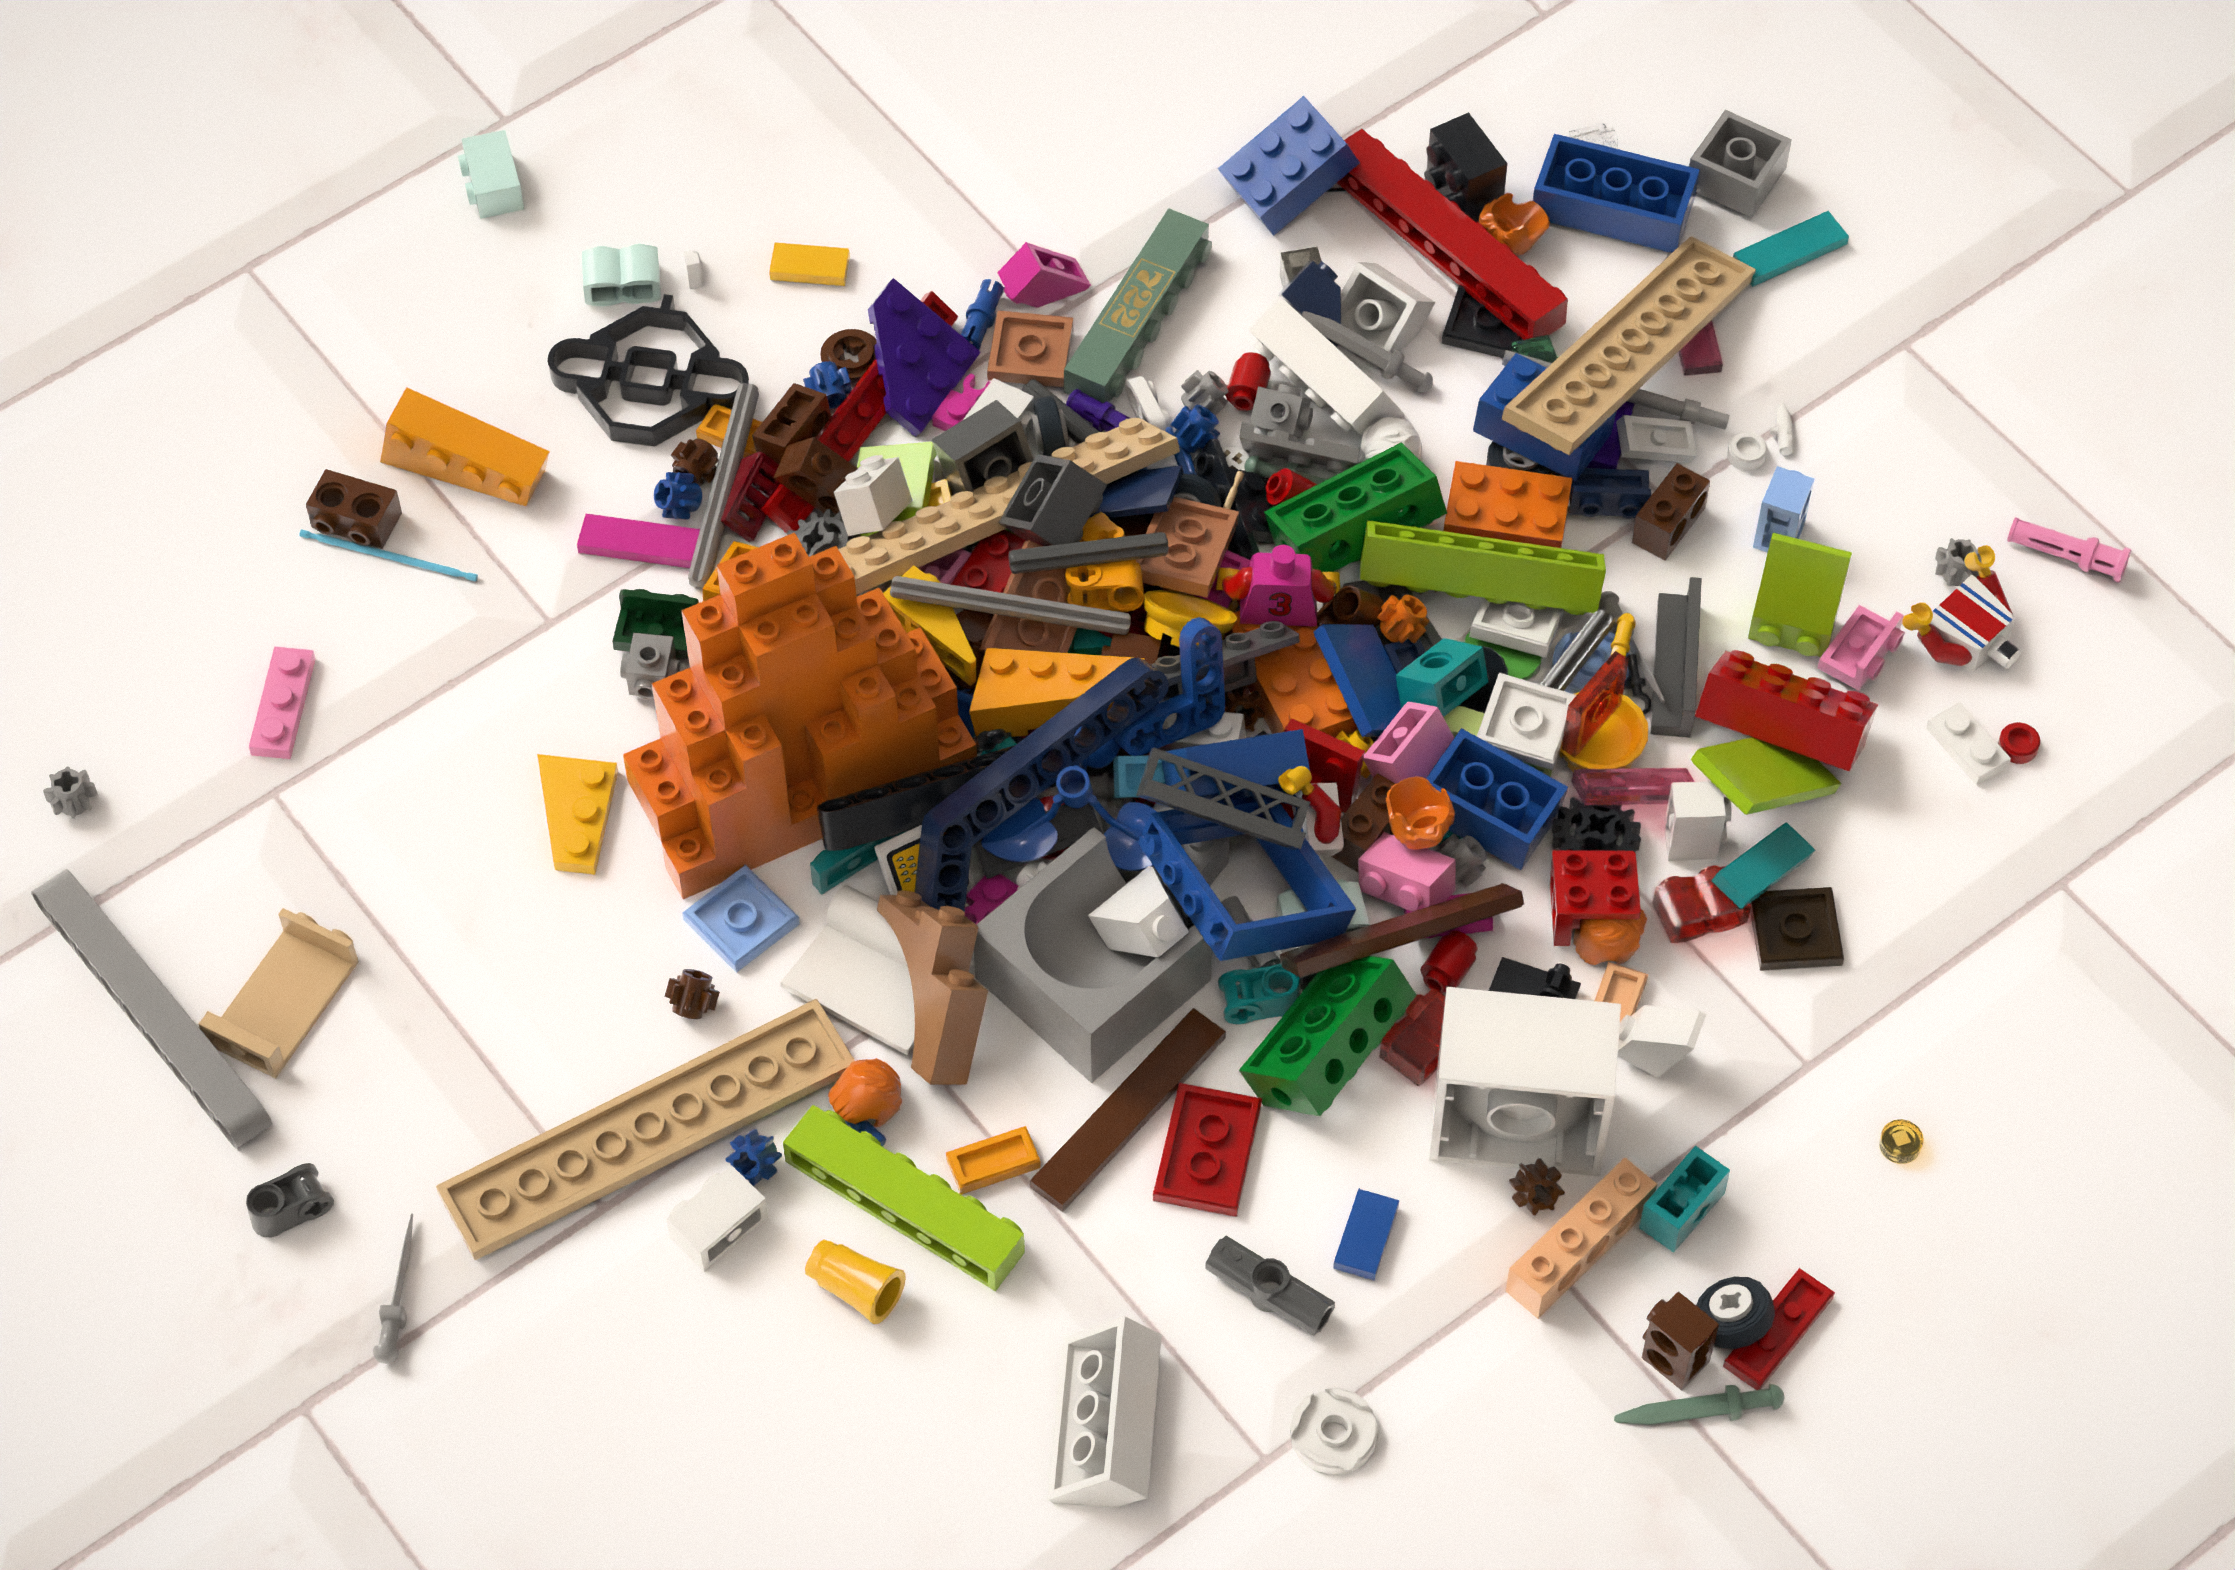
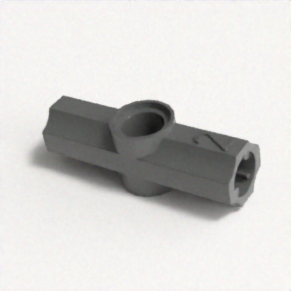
M1227 1235L1218 1240L1205 1262L1206 1270L1250 1296L1256 1308L1264 1312H1276L1313 1336L1322 1331L1335 1308V1301L1292 1276L1282 1261L1275 1258L1264 1259ZM1266 1281H1272L1277 1283L1279 1287L1266 1289L1261 1284Z

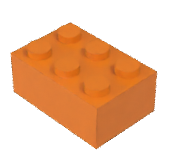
M1455 461L1443 531L1562 548L1572 478Z

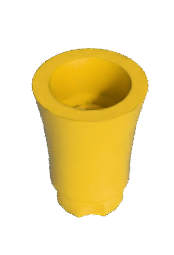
M825 1239L821 1240L813 1248L812 1254L805 1266V1274L817 1281L820 1287L855 1308L872 1324H879L888 1317L898 1303L906 1281L904 1270L873 1260L844 1244H836Z

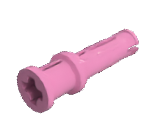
M2017 517L2013 520L2007 538L2008 542H2014L2079 563L2078 567L2082 571L2088 572L2091 569L2113 576L2114 581L2119 583L2122 580L2131 554V549L2127 547L2120 550L2099 543V538L2096 537L2088 538L2087 541L2053 529L2020 520Z

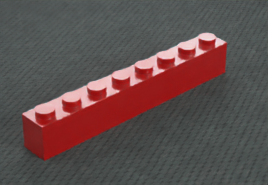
M1360 129L1344 140L1360 163L1340 179L1337 184L1456 284L1462 285L1468 294L1480 304H1483L1486 309L1530 346H1535L1566 324L1568 298L1561 289L1553 287L1533 266L1527 265L1513 254L1509 246L1496 240L1481 223L1475 222L1467 216L1457 203L1449 201L1438 192L1430 181L1424 180L1415 173L1406 161L1397 158L1385 148L1379 139L1373 138L1365 130Z

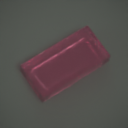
M1712 320L1678 351L1684 376L1722 372L1723 362Z

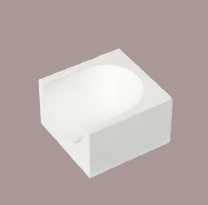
M1447 987L1437 1065L1429 1160L1520 1169V1163L1524 1165L1535 1164L1536 1160L1541 1158L1548 1169L1555 1166L1560 1173L1600 1177L1615 1099L1621 1004Z

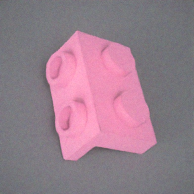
M1858 605L1819 659L1817 668L1860 691L1868 678L1871 680L1877 678L1885 663L1883 657L1888 650L1894 653L1902 642L1905 632L1901 630L1904 615L1896 611L1889 621Z

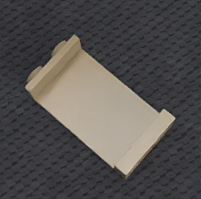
M282 908L278 913L283 932L223 1015L220 1017L207 1011L198 1023L200 1030L218 1051L275 1079L359 963L353 940L346 933L338 929L330 931L318 925L311 916L303 912L295 914L285 908Z

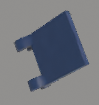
M1182 465L1135 471L1108 483L1102 493L1103 500L1100 507L1089 518L1100 512L1104 513L1108 518L1167 512L1180 483L1181 476L1184 473Z

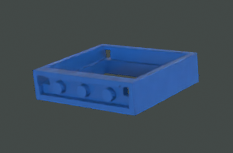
M1261 795L1265 805L1274 801V799ZM1254 796L1231 800L1235 809L1247 813L1259 808ZM1281 804L1268 809L1275 823L1291 828L1293 820ZM1175 809L1150 814L1138 844L1219 961L1315 944L1346 932L1355 914L1356 907L1306 838H1304L1301 849L1291 850L1259 838L1256 839L1305 906L1307 912L1236 924L1181 845L1244 835L1245 833ZM1262 813L1256 815L1258 817L1264 818Z

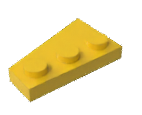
M537 754L554 868L557 871L595 875L618 776L617 763Z

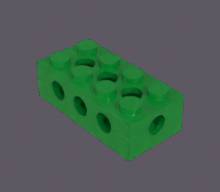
M1400 442L1264 511L1275 547L1278 545H1288L1294 549L1295 554L1309 555L1312 559L1313 569L1320 570L1321 572H1334L1361 559L1367 520L1420 528L1430 525L1434 520L1447 514L1437 476Z
M1367 956L1320 971L1239 1069V1072L1256 1096L1262 1098L1263 1106L1320 1117L1332 1105L1333 1100L1347 1082L1356 1075L1358 1068L1370 1053L1380 1045L1382 1038L1394 1023L1404 1015L1406 1008L1417 994L1393 959Z

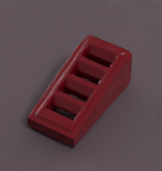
M756 452L741 459L721 518L723 524L748 542L754 541L767 516L761 508L781 484L774 479L779 464L763 452ZM745 498L751 501L754 505H751L749 502H747ZM738 510L746 514L749 517V520L747 521L745 518L737 513Z

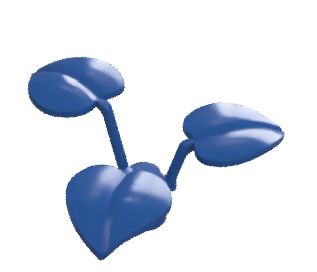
M1081 727L1076 730L1075 735L1080 732ZM1112 738L1080 764L1066 767L1058 774L1056 786L1059 794L1053 797L1054 802L1048 813L1045 812L1042 802L1034 798L984 836L981 844L989 853L1003 860L1012 862L1038 860L1047 855L1057 843V830L1049 821L1056 816L1061 804L1065 803L1069 807L1080 808L1089 803L1111 825L1104 833V836L1106 837L1107 847L1115 866L1126 871H1140L1148 866L1153 867L1149 858L1143 853L1138 841L1150 814L1157 811L1146 804L1130 802L1122 806L1117 819H1115L1100 804L1097 797L1093 795L1092 784L1086 772L1087 766L1099 769L1109 765L1114 760V757L1119 753L1120 746Z

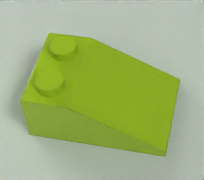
M1773 533L1752 615L1748 639L1758 641L1766 646H1778L1794 650L1805 656L1821 657L1830 645L1852 552Z

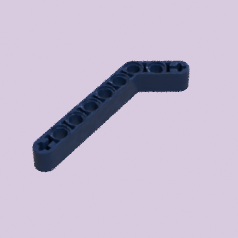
M1131 658L1125 661L932 808L925 815L921 828L915 893L921 895V900L938 910L942 906H951L965 912L972 846L1054 784L1058 774L1064 768L1080 764L1161 702L1166 696L1169 686L1168 679L1164 673L1141 658ZM1114 702L1113 706L1107 711L1109 705ZM1081 727L1080 732L1075 735L1076 730ZM1049 751L1048 756L1042 760L1043 756ZM1017 776L1015 781L1009 786L1010 781ZM984 801L982 807L976 811L978 805ZM951 826L950 831L943 836L945 830ZM947 865L945 871L939 875L942 868Z

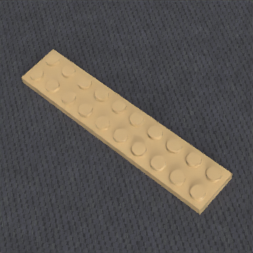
M1690 236L1504 408L1502 420L1512 424L1520 431L1526 432L1549 444L1552 448L1570 455L1751 283L1756 269Z
M1129 418L1121 421L1119 427L1110 431L1089 435L1086 437L1085 442L1073 447L1059 448L1052 453L1051 457L1071 460L1105 484H1108L1180 452L1177 437L1140 418ZM1032 462L1021 465L1018 471L1009 474L1008 477L998 476L988 479L984 486L975 489L974 492L963 491L951 496L948 502L938 506L922 508L916 512V516L902 522H891L884 530L868 537L861 536L848 541L846 546L840 548L839 551L855 576L856 595L885 583L895 576L905 574L913 565L917 568L1006 529L998 522L1004 515L1003 512Z
M816 998L436 1185V1190L473 1259L477 1260L837 1081L851 1062L855 1060Z

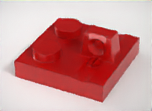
M1291 718L1284 728V732L1303 729L1309 769L1312 776L1310 783H1336L1339 807L1341 812L1346 813L1357 798L1365 751Z

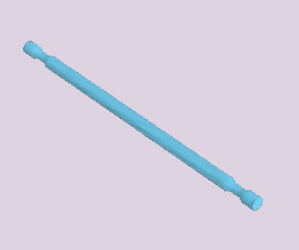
M303 529L299 533V536L303 538H312L319 542L439 573L464 577L474 582L478 579V574L462 572L459 569L370 546H361L354 542L323 534H314Z

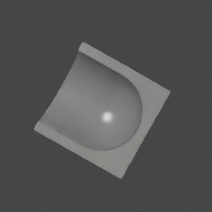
M1095 827L977 924L979 928L974 946L975 979L1090 1083H1093L1211 981L1212 949L1205 942L1195 925L1188 930L1189 933L1160 957L1107 948L1088 915L1127 883L1120 875L1110 856L1106 837Z

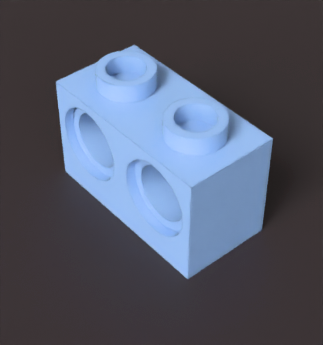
M1776 467L1761 503L1753 548L1768 553L1773 533L1797 539L1800 538L1805 526L1815 478L1806 476L1796 470Z

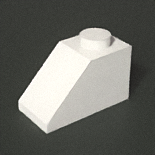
M1644 1005L1632 1016L1626 1015L1621 1020L1618 1057L1658 1078L1694 1050L1707 1014L1700 1010Z

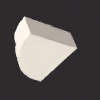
M697 250L684 251L690 289L703 287L704 277L699 252Z

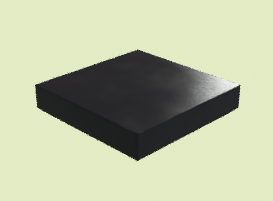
M1459 285L1442 335V344L1500 358L1504 357L1506 350L1518 353L1523 339L1486 309L1483 304H1480L1468 294L1462 285Z

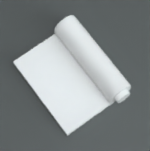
M844 885L837 891L829 905L826 926L781 980L780 987L808 1002L817 998L824 1011L908 1055L914 1047L915 1013L911 979L903 950L893 929L877 911L878 901L848 885ZM974 952L969 972L975 975Z

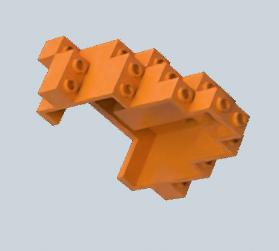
M795 532L717 564L720 594L681 610L690 667L652 683L660 738L624 753L623 759L627 781L661 841L665 868L682 899L722 883L744 865L752 870L821 840L822 835L817 806L822 802L977 757V745L958 715L957 687L920 627L906 633L879 587L856 597L855 576L837 546L809 557Z

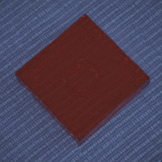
M1614 651L1568 705L1562 750L1574 758L1622 703L1629 659L1617 651Z

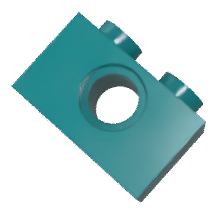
M1448 638L1440 640L1396 674L1401 709L1407 702L1438 707L1442 716H1446L1488 683L1483 647Z

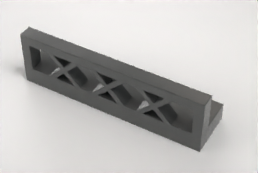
M1690 577L1687 595L1658 594L1653 675L1665 703H1662L1652 690L1650 734L1691 738L1696 712L1702 578Z
M1157 748L1151 749L1136 796L1291 850L1301 849L1306 833L1301 832L1310 804L1309 801ZM1158 760L1173 764L1181 781L1169 786L1152 780ZM1183 768L1196 773L1187 777ZM1203 775L1211 777L1220 795L1210 800L1195 794L1190 782ZM1222 782L1234 785L1236 787L1226 791ZM1184 785L1186 791H1183V790H1180V789H1177V788H1179V787H1181V786ZM1241 789L1251 791L1259 808L1250 813L1235 809L1229 795ZM1261 795L1274 799V801L1265 805ZM1223 799L1225 805L1218 803L1217 801ZM1281 802L1297 807L1291 828L1275 823L1268 809ZM1262 813L1264 818L1258 817L1256 815Z

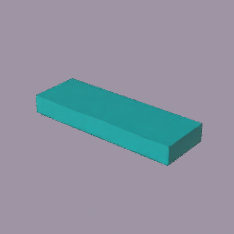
M1828 210L1734 252L1733 258L1756 269L1750 283L1754 287L1847 245L1849 235Z
M1785 822L1721 869L1712 879V882L1742 910L1807 861L1816 850L1793 827Z

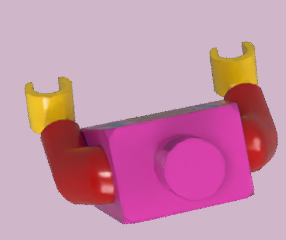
M1278 545L1272 550V553L1254 554L1249 567H1243L1241 570L1219 568L1216 590H1223L1230 598L1240 600V624H1263L1269 621H1278L1284 625L1317 626V601L1326 603L1332 600L1340 589V573L1321 572L1320 570L1313 569L1312 559L1309 555L1295 554L1292 547Z

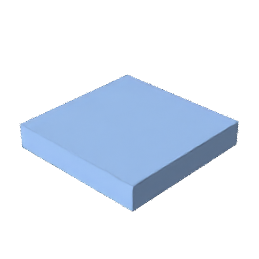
M746 865L682 912L683 920L736 973L800 924L799 916Z

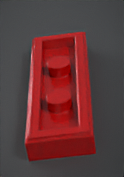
M1799 1268L1773 1300L1775 1317L1769 1331L1764 1337L1753 1344L1733 1349L1724 1360L1723 1367L1755 1390H1761L1831 1303L1835 1292Z

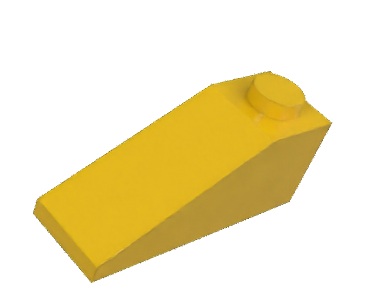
M914 565L901 576L940 583L934 575L930 573L925 574ZM891 586L883 592L906 633L921 627L942 664L970 686L976 682V658L953 607L893 598L890 595Z

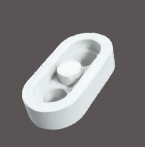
M1143 376L1126 380L1127 398L1136 418H1140L1163 431L1167 427L1173 429L1168 411L1166 409L1161 410L1158 405V395L1153 382H1146Z

